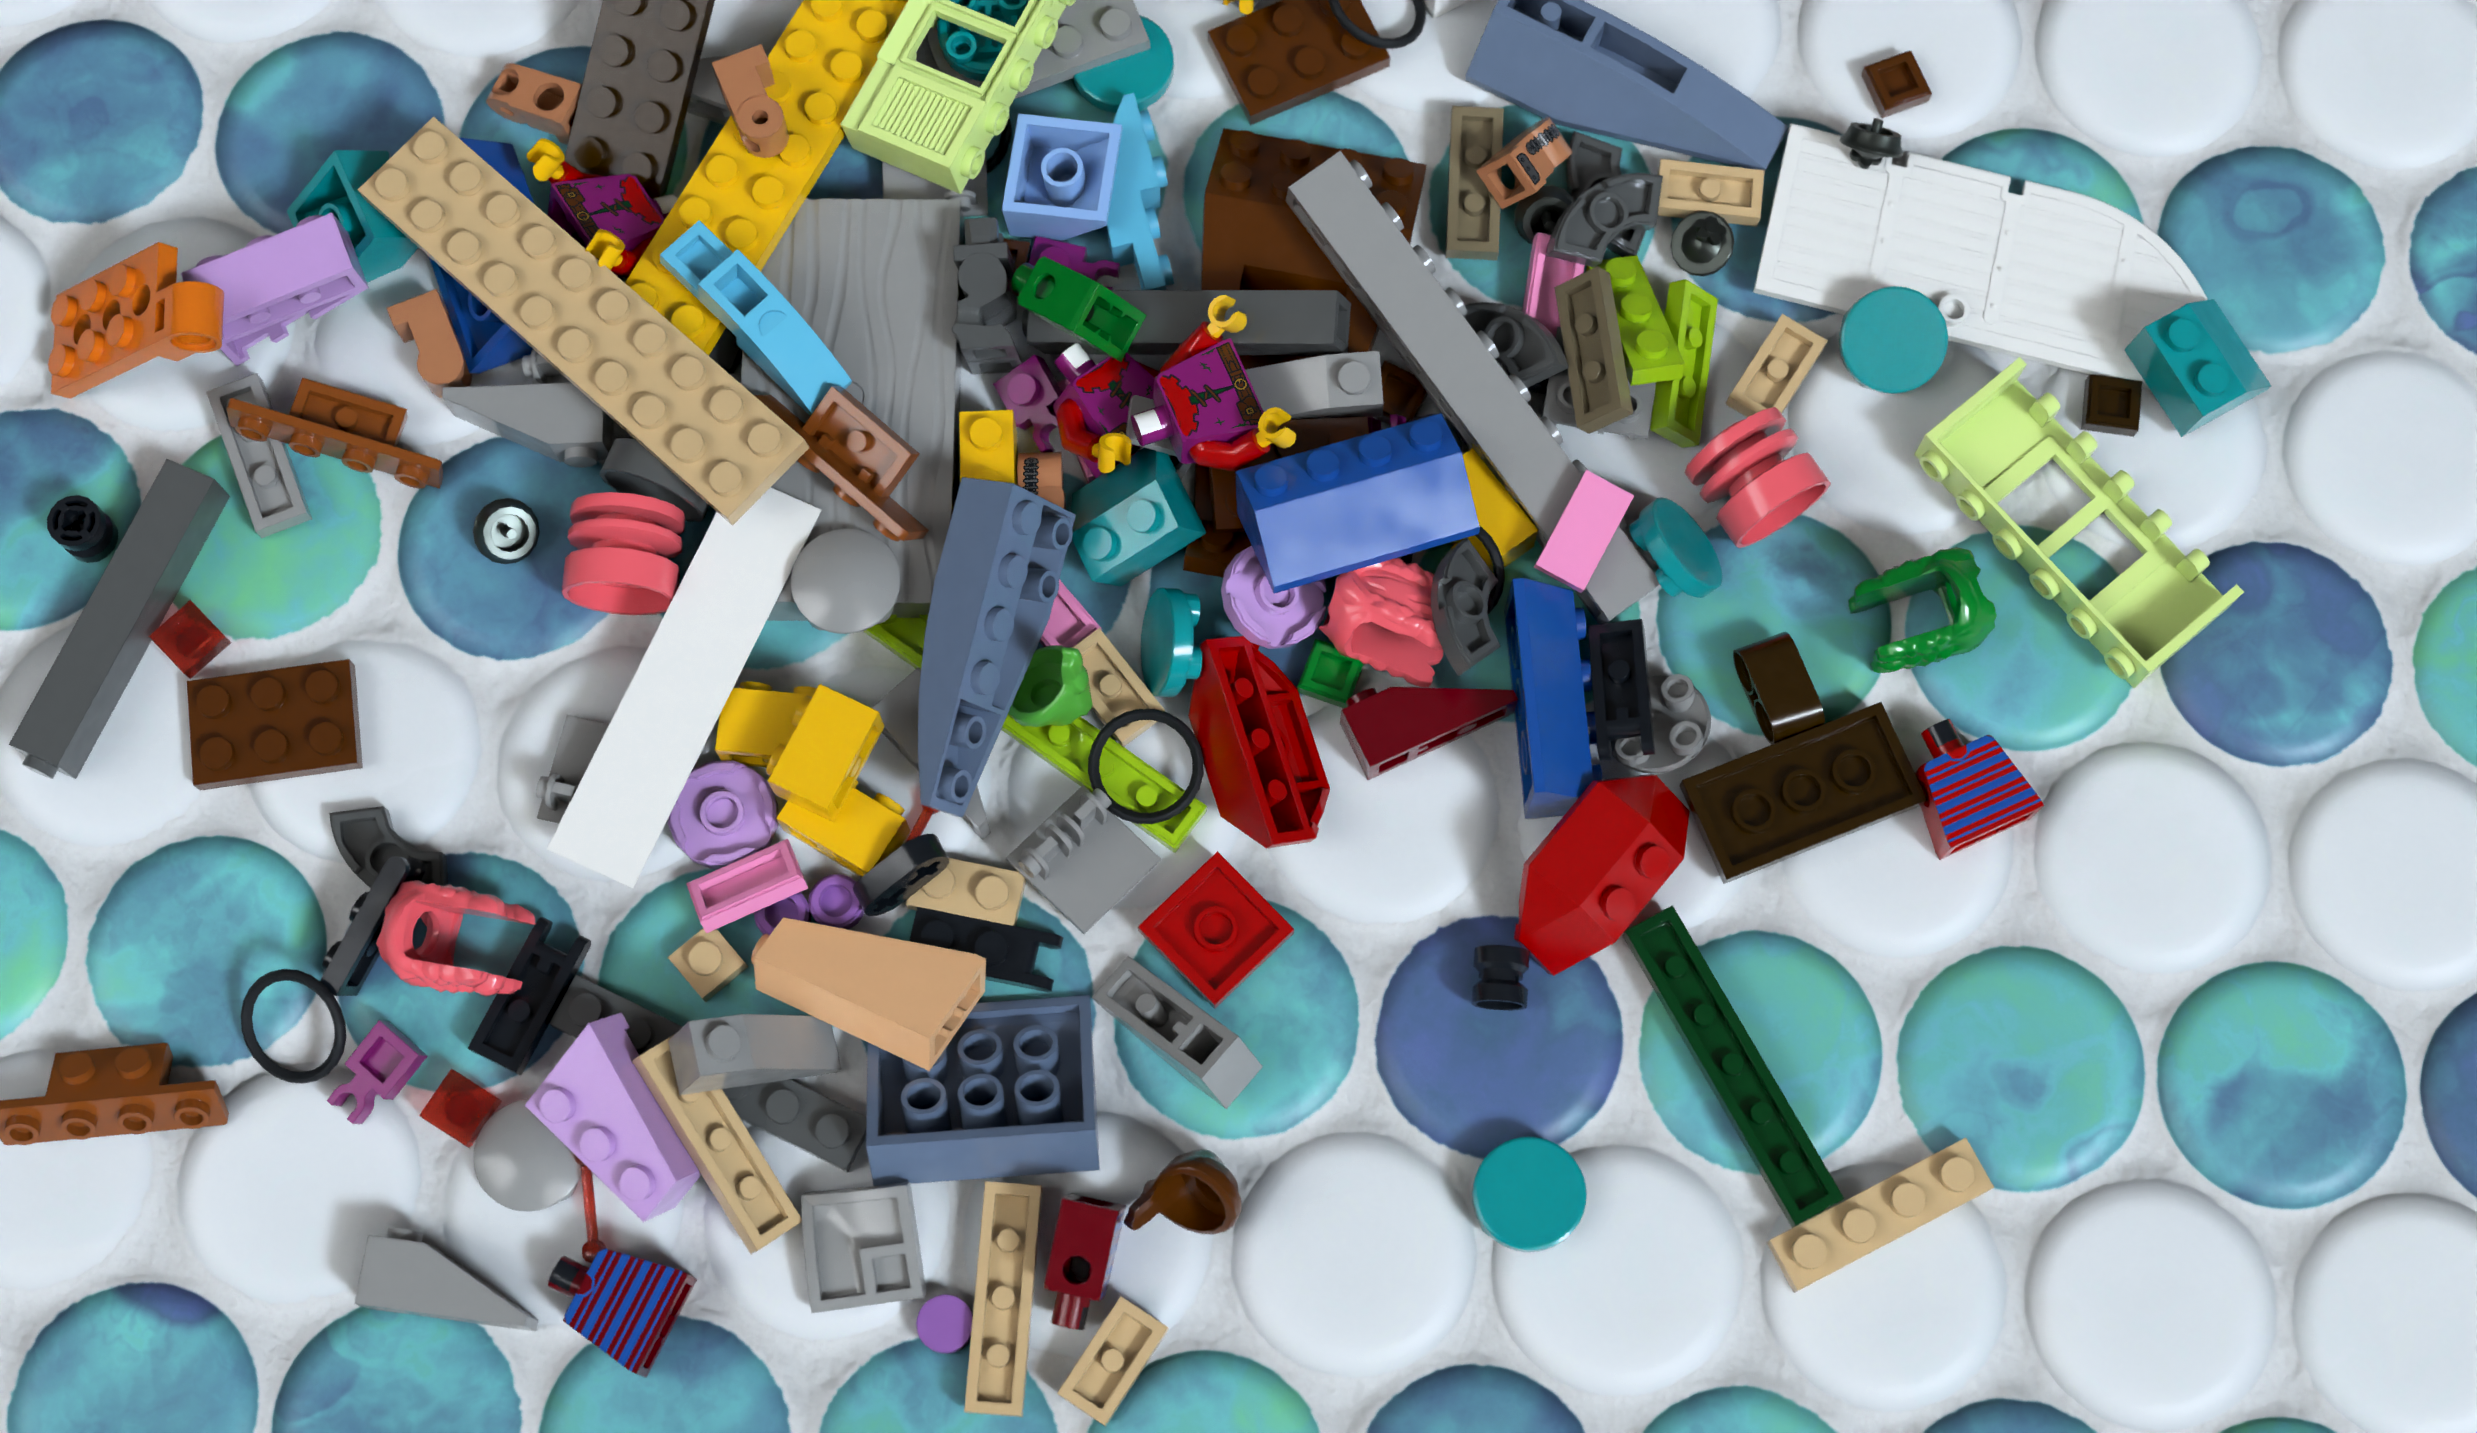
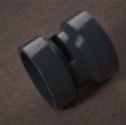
M80 495L67 496L59 500L51 508L47 517V529L51 537L79 561L86 563L98 562L108 557L118 542V529L114 521L87 497Z
M1506 945L1476 947L1474 950V967L1479 971V978L1482 980L1478 981L1472 988V1005L1483 1009L1502 1011L1525 1009L1527 1007L1528 989L1519 981L1523 979V974L1529 969L1530 951Z

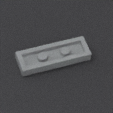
M255 373L207 391L209 402L255 532L261 538L311 520L312 516L286 444L271 438L264 442L254 441L237 433L234 427H230L226 410L230 398L273 410L260 376Z

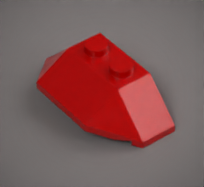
M1244 636L1206 639L1200 644L1202 668L1199 678L1194 679L1188 716L1194 735L1201 747L1204 766L1220 816L1266 849L1313 841L1318 834V824L1324 813L1330 787L1297 688L1272 660L1258 650L1259 645L1251 643Z
M1654 774L1592 781L1523 865L1519 895V923L1515 926L1514 939L1524 949L1530 951V956L1548 974L1553 976L1615 943L1684 860L1690 814L1688 808Z

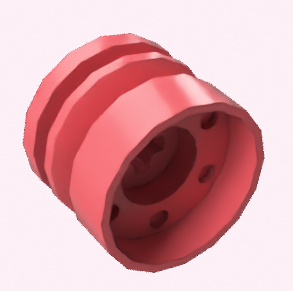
M1776 407L1757 412L1723 430L1691 460L1684 472L1695 486L1705 484L1700 491V496L1705 502L1710 503L1731 496L1719 510L1716 519L1738 548L1750 546L1790 523L1812 506L1828 490L1831 484L1808 452L1784 460V457L1792 450L1799 437L1791 428L1782 430L1786 419Z
M591 493L577 497L571 503L570 519L573 525L568 529L567 537L570 544L579 550L573 551L565 557L562 583L564 598L575 605L611 614L656 615L666 612L679 587V567L669 559L675 558L682 552L683 543L679 535L684 532V512L674 504L632 493Z

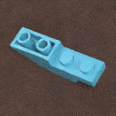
M1131 93L1123 96L1113 124H1122L1123 130L1107 223L1108 244L1112 262L1120 263V267L1134 264L1141 290H1166V286L1174 285L1170 262L1167 254L1157 255L1153 239L1161 238L1155 209L1161 207L1160 188L1167 187L1168 180L1161 155L1152 157L1148 142L1155 140L1150 113L1148 109L1139 111L1135 94Z
M700 220L660 254V263L736 336L737 346L809 416L812 415L831 386H841L846 389L851 384V378L837 359L774 285L738 249L732 252Z

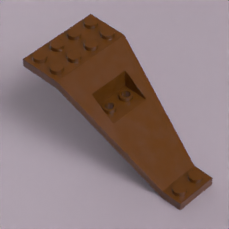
M1223 128L1204 194L1200 290H1337L1351 303L1348 353L1372 351L1380 328L1286 203L1288 187L1341 151L1349 163L1356 160L1365 169L1372 182V187L1369 190L1380 205L1387 202L1397 212L1404 225L1401 233L1411 244L1427 164L1410 162L1402 158H1388L1365 154L1352 149H1338L1315 145L1302 140H1288L1265 136L1247 130L1237 131ZM1239 355L1245 370L1316 357ZM1195 463L1194 508L1206 530V534L1187 545L1183 570L1223 578L1225 569L1235 555L1252 545L1246 532L1213 533L1209 467L1200 466Z

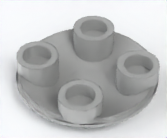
M857 529L832 530L813 539L797 557L791 574L792 595L802 615L812 627L837 634L861 632L889 619L893 613L901 584L900 569L890 548L876 536Z
M1682 674L1649 676L1655 754L1643 755L1640 746L1641 736L1610 740L1612 755L1618 762L1632 770L1643 773H1664L1687 764L1702 750L1710 734L1711 714L1703 695L1694 687L1692 681Z
M523 1099L502 1107L486 1121L475 1143L473 1161L477 1179L488 1196L509 1209L529 1212L551 1207L571 1197L577 1188V1183L582 1176L585 1164L525 1106L529 1099Z

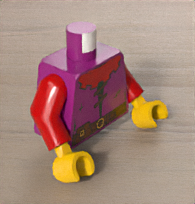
M545 138L539 139L526 154V157L530 162L535 163L532 167L535 178L542 182L548 180L551 183L547 215L579 242L586 252L589 251L598 259L599 267L605 265L620 279L623 277L627 279L674 206L677 197L669 194L651 199L638 179L630 174L600 176L582 173L564 161V153L558 145Z
M1220 295L1214 298L1208 308V317L1211 322H1202L1160 368L1158 375L1154 378L1153 401L1155 408L1131 416L1133 430L1141 446L1169 438L1178 460L1183 464L1197 463L1200 466L1237 471L1267 453L1272 443L1280 448H1288L1295 443L1296 433L1291 429L1282 428L1277 431L1279 426L1290 421L1292 416L1277 407L1269 408L1265 412L1263 411L1231 338L1223 340L1222 333L1224 331L1236 333L1243 330L1247 324L1246 314L1240 311L1235 312L1225 321L1226 311L1236 302L1232 297Z
M1076 343L1066 349L1054 362L1070 383L1053 404L1062 447L1071 453L1081 456L1097 479L1104 473L1112 472L1120 462L1124 465H1129L1131 455L1142 448L1141 446L1133 445L1131 439L1126 436L1129 403L1134 395L1153 400L1154 378L1158 375L1159 371L1135 361L1128 353L1125 354L1122 362L1109 356L1096 365L1080 344Z

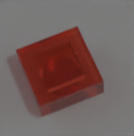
M191 600L149 636L190 679L232 643Z
M451 1068L419 1116L463 1145L471 1148L480 1130L494 1114L502 1100Z

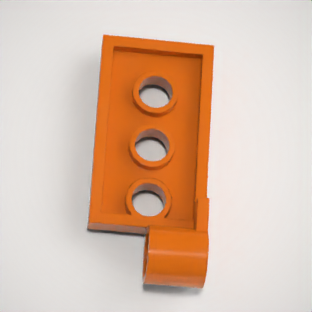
M157 242L56 295V300L51 309V320L55 325L54 344L48 361V369L52 374L51 394L71 399L159 356L178 362L194 353H207L220 349L223 337V290L215 285L204 282L185 281L176 283L178 248Z

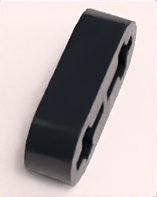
M924 834L917 836L901 845L855 883L853 892L865 915L877 916L884 914L902 904L939 875L948 866L949 858L936 835Z

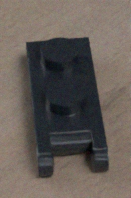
M1642 619L1588 626L1599 760H1611L1612 747L1610 740L1641 736L1640 746L1643 755L1655 754L1645 628Z
M390 857L385 862L370 891L363 893L353 905L349 915V920L352 924L343 940L336 942L330 948L322 963V969L325 972L320 982L333 995H358L380 955L376 941L382 930L385 907L394 897L402 882L421 881L425 874V865L420 859Z
M917 907L909 941L973 953L986 958L985 980L1052 992L1054 980L1046 976L1033 975L1039 946L1049 949H1061L1063 937L1052 933Z
M540 917L535 923L506 978L523 981L521 989L512 994L497 993L467 1048L471 1052L520 1076L525 1070L591 946V940L581 935L575 940L568 954L544 943L553 924L552 921L544 917Z

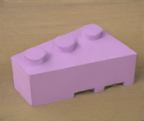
M333 213L324 216L314 215L307 217L292 229L274 236L265 235L257 237L242 249L224 256L215 255L207 257L198 262L196 267L181 273L184 282H204L215 285L223 290V337L220 349L236 366L250 359L247 349L263 339L270 337L272 342L277 343L289 336L286 326L305 314L309 313L311 318L317 319L369 288L349 234Z
M622 1012L588 1023L525 1106L621 1201L645 1222L675 1208L701 1176V1173L634 1066L632 1060L638 1057L639 1054L625 1031L630 1027Z

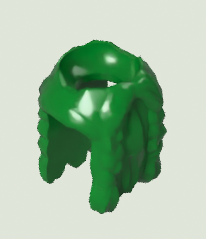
M1957 547L1940 549L1931 556H1924L1917 560H1906L1900 566L1887 569L1882 575L1866 579L1855 587L1854 595L1848 600L1851 614L1866 611L1923 591L1933 590L1940 596L1950 623L1948 626L1878 647L1877 650H1874L1875 655L1872 657L1873 661L1870 664L1874 672L1888 673L1902 668L1925 667L1932 662H1940L1950 656L1970 652L1981 645L1995 628L1996 610L1993 602L1988 600L1981 591L1977 581L1981 569L1977 567L1971 550Z

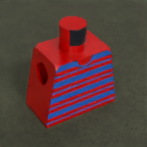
M1950 719L1941 721L1921 733L1933 760L1921 765L1915 772V775L1927 798L1921 809L1939 860L2031 819L2044 806L2040 797L1992 736L1986 735L1964 745Z

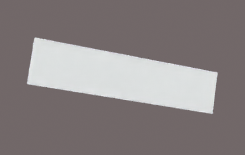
M770 487L733 526L716 512L547 850L630 888H634L793 569L795 561L822 511L821 509Z

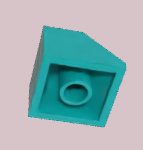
M334 150L286 212L293 227H296L301 220L314 215L324 216L333 213L348 232L368 283L402 268L419 247L370 205L358 191L391 158L388 151Z
M2214 299L2188 303L2147 325L2124 349L2181 437L2271 387V384Z
M1143 448L1131 456L1129 465H1124L1123 463L1116 465L1112 472L1104 473L1072 494L1071 513L1076 515L1072 529V541L1093 582L1121 587L1206 534V530L1169 455L1166 453Z

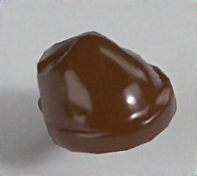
M1193 1150L1178 1155L1161 1171L1156 1179L1146 1182L1142 1194L1129 1207L1128 1214L1123 1222L1128 1228L1138 1230L1157 1213H1161L1174 1224L1191 1232L1199 1234L1226 1232L1235 1225L1242 1211L1238 1183L1232 1172L1224 1166L1221 1159L1210 1150Z

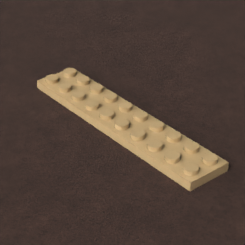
M434 116L358 189L359 193L370 205L732 526L809 449L803 437L605 265L599 267L598 259L589 251L586 252L579 242Z

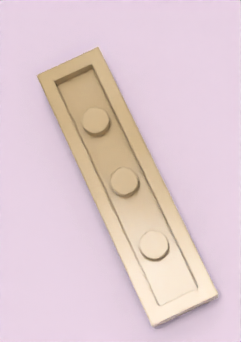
M671 1036L639 1055L632 1062L749 1253L752 1254L801 1223L802 1218L724 1091L719 1089L679 1095L668 1042L673 1037Z
M1964 1138L1770 1239L1766 1243L1795 1293L1993 1189L1994 1186L1967 1138Z
M985 1181L965 1413L1023 1417L1042 1185Z

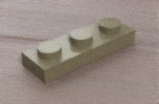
M1452 106L1445 258L1498 259L1500 206L1476 170L1502 149L1504 108ZM1502 167L1498 169V176L1500 180L1502 176Z
M1598 266L1554 287L1565 357L1569 366L1568 375L1577 428L1588 434L1633 414L1610 273Z

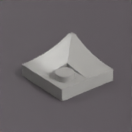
M910 1181L861 1188L812 1191L801 1195L804 1256L811 1313L924 1298L927 1291Z

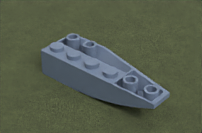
M1498 0L1465 76L1466 81L1542 118L1550 117L1556 125L1741 168L1766 171L1788 130V126L1698 63L1653 36L1583 0Z
M961 478L934 581L924 636L918 711L921 805L962 818L1050 618L1053 602L1059 590V579L1067 548L1072 540V529L1076 517L1075 514L1014 483Z

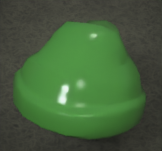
M1052 645L1036 650L1008 715L1022 726L1033 727L1047 725L1064 726L1071 724L1080 716L1087 715L1093 707L1088 672L1083 666V658L1080 651L1062 645Z

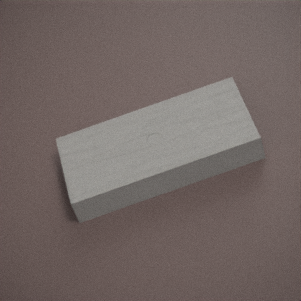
M806 198L761 270V273L801 315L851 378L852 382L845 390L920 453L890 497L929 531L923 539L900 540L898 542L889 539L874 527L873 521L875 518L863 507H855L848 504L834 492L833 487L835 483L822 472H813L798 461L771 488L822 510L804 547L816 537L837 529L862 530L881 539L894 554L900 569V591L892 614H896L897 618H920L919 615L929 614L934 581L958 492L961 349L952 332V327L957 316V302L963 299V291L958 279L959 271L954 262L953 245H965V222L961 200ZM742 350L741 384L753 395H772L802 422L806 423L810 416ZM792 571L767 621H808L798 609L792 595Z

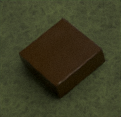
M2089 374L2085 380L2081 430L2134 437L2139 431L2142 381Z

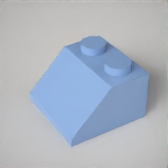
M1018 114L1002 206V213L1009 235L1027 238L1039 236L1063 241L1107 226L1123 130L1122 124Z

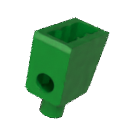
M1045 256L1038 259L1035 266L1030 263L1022 264L1015 271L1012 278V290L1019 294L1018 305L1057 329L1119 362H1122L1147 316L1102 284ZM1094 305L1093 317L1086 321L1085 319Z

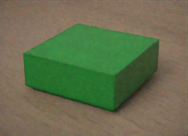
M1315 638L1297 690L1300 694L1341 708L1348 707L1346 701L1355 692L1364 664L1359 660L1342 656L1333 644Z

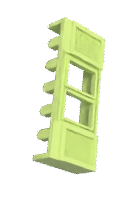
M908 0L878 52V60L840 124L852 149L961 194L969 178H976L981 171L985 160V150L993 136L999 135L1004 130L1009 118V107L1018 91L1023 92L1028 87L1033 76L1034 63L1041 50L1049 48L1054 41L1058 29V20L1066 6H1072L1076 0H1029L1015 27L950 0ZM938 18L1004 44L981 87L916 62V52L930 27L935 28L937 26Z
M2019 357L1925 434L1914 455L1919 459L1920 465L1926 474L1934 481L1941 482L1956 498V503L1960 510L1971 520H1979L1993 535L1994 545L2000 553L2010 560L2016 559L2030 574L2029 579L2034 589L2048 600L2053 599L2067 614L2066 618L2070 627L2080 637L2088 639L2104 656L2105 663L2116 676L2125 679L2135 688L2227 610L2244 591L2237 584L2224 595L2216 589L2202 574L2210 565L2208 557L2199 549H2194L2185 556L2165 535L2166 531L2172 526L2170 517L2160 509H2157L2148 517L2128 496V493L2135 486L2131 476L2127 472L2120 470L2110 477L2093 460L2091 455L2097 448V442L2093 436L2083 431L2073 439L2054 419L2060 410L2058 400L2050 393H2045L2036 400L2018 381L2019 376L2027 365ZM2053 459L2091 501L2037 546L1998 503ZM2104 513L2138 548L2143 556L2091 600H2088L2049 558Z

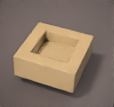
M702 928L667 957L705 1003L748 968V965L717 929L706 934Z

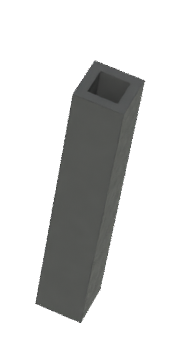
M1110 290L1147 315L1127 351L1129 355H1172L1202 322H1211L1208 317V308L1212 300L1220 295H1227L1236 300L1235 304L1226 311L1225 321L1237 311L1247 316V324L1243 330L1236 333L1227 331L1222 333L1223 340L1231 338L1238 355L1321 356L1348 353L1351 303L1337 290ZM1094 305L1092 306L1088 316L1086 317V321H1089L1093 317ZM1024 309L1022 314V330L1026 337V342L1042 353L1062 354L1072 345L1079 343L1087 354H1104Z
M166 459L9 743L10 746L26 756L22 763L23 766L50 779L54 778L57 771L74 779L78 777L230 498L229 494L214 478Z

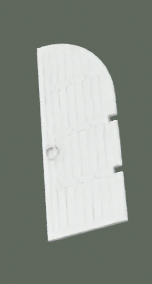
M1790 123L1753 293L1845 315L1855 302L1872 291L1886 287L1910 288L1927 296L1938 307L1947 326L1949 341L2080 373L2142 381V388L2149 389L2124 349L2147 325L2188 303L2208 300L2191 270L2161 237L2131 215L2103 201L2073 191L2027 180L2023 184L2021 195L2009 193L2011 176L1912 152L1907 154L1905 167L1891 164V157H1883L1879 165L1871 164L1868 169H1863L1859 166V161H1853L1850 158L1852 148L1840 142L1842 135Z

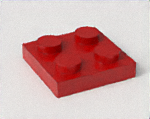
M1218 851L1138 926V931L1214 1009L1294 934V928Z

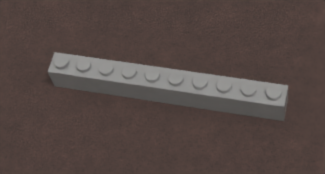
M1339 151L1289 186L1286 203L1446 419L1454 425L1469 450L1472 448L1536 526L1538 529L1536 540L1544 548L1582 475L1588 469L1578 459L1571 462L1560 447V444L1563 443V438L1552 421L1546 416L1539 419L1528 404V401L1531 400V395L1524 383L1514 373L1509 376L1496 361V358L1499 357V352L1492 340L1482 330L1476 333L1464 318L1467 314V309L1460 297L1451 288H1447L1444 291L1432 275L1436 269L1429 255L1419 245L1412 248L1401 233L1404 225L1397 212L1387 202L1380 205L1369 190L1372 187V182L1365 169L1356 160L1349 163L1343 153ZM1622 518L1585 590L1582 593L1574 590L1598 624L1609 623L1659 585L1655 575L1656 570L1659 569L1658 565L1648 551L1640 547L1635 548L1623 532L1627 529L1624 518Z

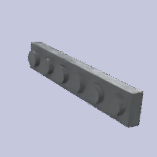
M575 975L549 1023L553 1028L577 1039L588 1023L622 1012L630 1027L625 1031L639 1055L673 1036L682 1028V1026L578 975ZM791 1079L722 1089L742 1121L846 1172H849L866 1139V1116Z

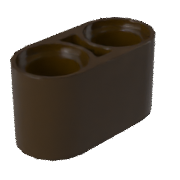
M1786 631L1733 651V661L1737 675L1758 724L1769 743L1780 742L1824 724V712L1818 694L1793 639Z

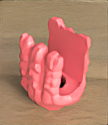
M1400 558L1340 574L1335 582L1334 593L1328 606L1327 618L1324 624L1319 626V629L1329 638L1342 656L1359 660L1363 664H1370L1377 671L1387 670L1392 677H1403L1406 682L1415 686L1430 687L1435 674L1431 666L1440 663L1443 658V649L1435 630L1431 610V587L1434 574L1423 570L1416 563L1406 564Z
M419 880L402 882L396 894L385 907L382 930L376 941L381 958L400 980L412 986L431 987L439 992L445 990L453 994L458 991L469 994L477 992L485 997L495 995L496 993L512 994L521 989L523 981L480 970L454 966V951L464 914L535 925L536 917L532 912L518 904L504 903L495 895L479 894L474 890L470 891L465 887H454L451 884L440 886L434 883L425 884ZM420 917L427 927V932L423 944L414 950L412 943L413 930Z

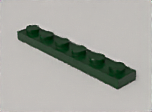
M1673 905L1624 931L1623 938L1791 1227L1793 1228L1845 1199Z

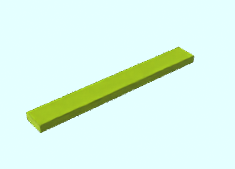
M891 614L890 618L885 622L876 624L863 631L915 669L918 667L921 670L928 615H919L920 618H897L896 614ZM1007 715L1001 728L1002 731L1079 786L1084 785L1091 793L1093 792L1088 775V757L1092 743L1100 732L1098 728L1081 716L1071 724L1064 726L1047 725L1033 727L1022 726ZM1109 737L1100 756L1099 773L1104 788L1116 803L1135 812L1152 813L1173 805L1184 794V789ZM1194 797L1193 801L1180 814L1167 821L1155 824H1133L1176 853L1206 813L1207 806Z

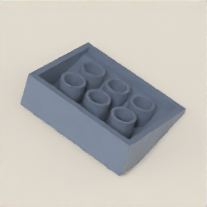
M1090 995L977 1003L930 1071L868 1043L866 1149L873 1185L878 1186L909 1181L910 1184L1100 1170Z

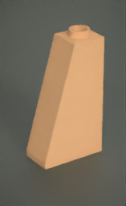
M784 917L770 935L764 934L761 936L751 956V963L754 964L756 990L928 1071L931 1070L985 992L986 958L977 954Z

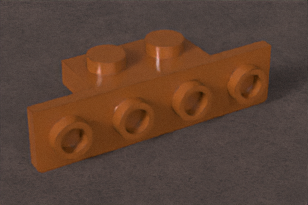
M305 378L301 380L289 415L234 398H230L226 410L230 427H234L237 433L248 439L264 442L271 438L288 443V446L299 454L308 457H319L320 454H325L341 459L345 466L355 471L371 473L375 469L392 474L398 482L413 488L421 489L425 488L426 485L439 489L443 481L442 461L397 447L408 417L407 409Z
M831 386L806 423L802 422L772 395H754L807 442L809 449L797 461L813 472H822L835 483L833 490L842 500L855 507L861 506L875 518L873 525L880 533L897 542L900 540L923 539L929 530L890 497L920 453L843 387Z
M168 1043L55 1053L45 1096L0 1100V1139L5 1145H29L40 1142L71 1139L84 1140L92 1137L143 1134L146 1132L186 1128L198 1129L227 1124L229 1112L216 1080L168 1084L173 1062V1054Z

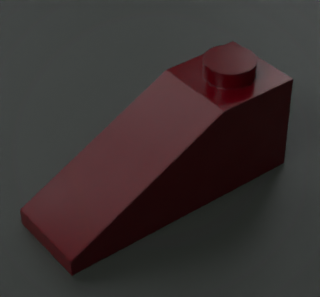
M1389 687L1377 693L1375 688H1369L1353 695L1346 701L1348 707L1341 709L1340 725L1367 779L1370 780L1514 714L1518 698L1514 690Z

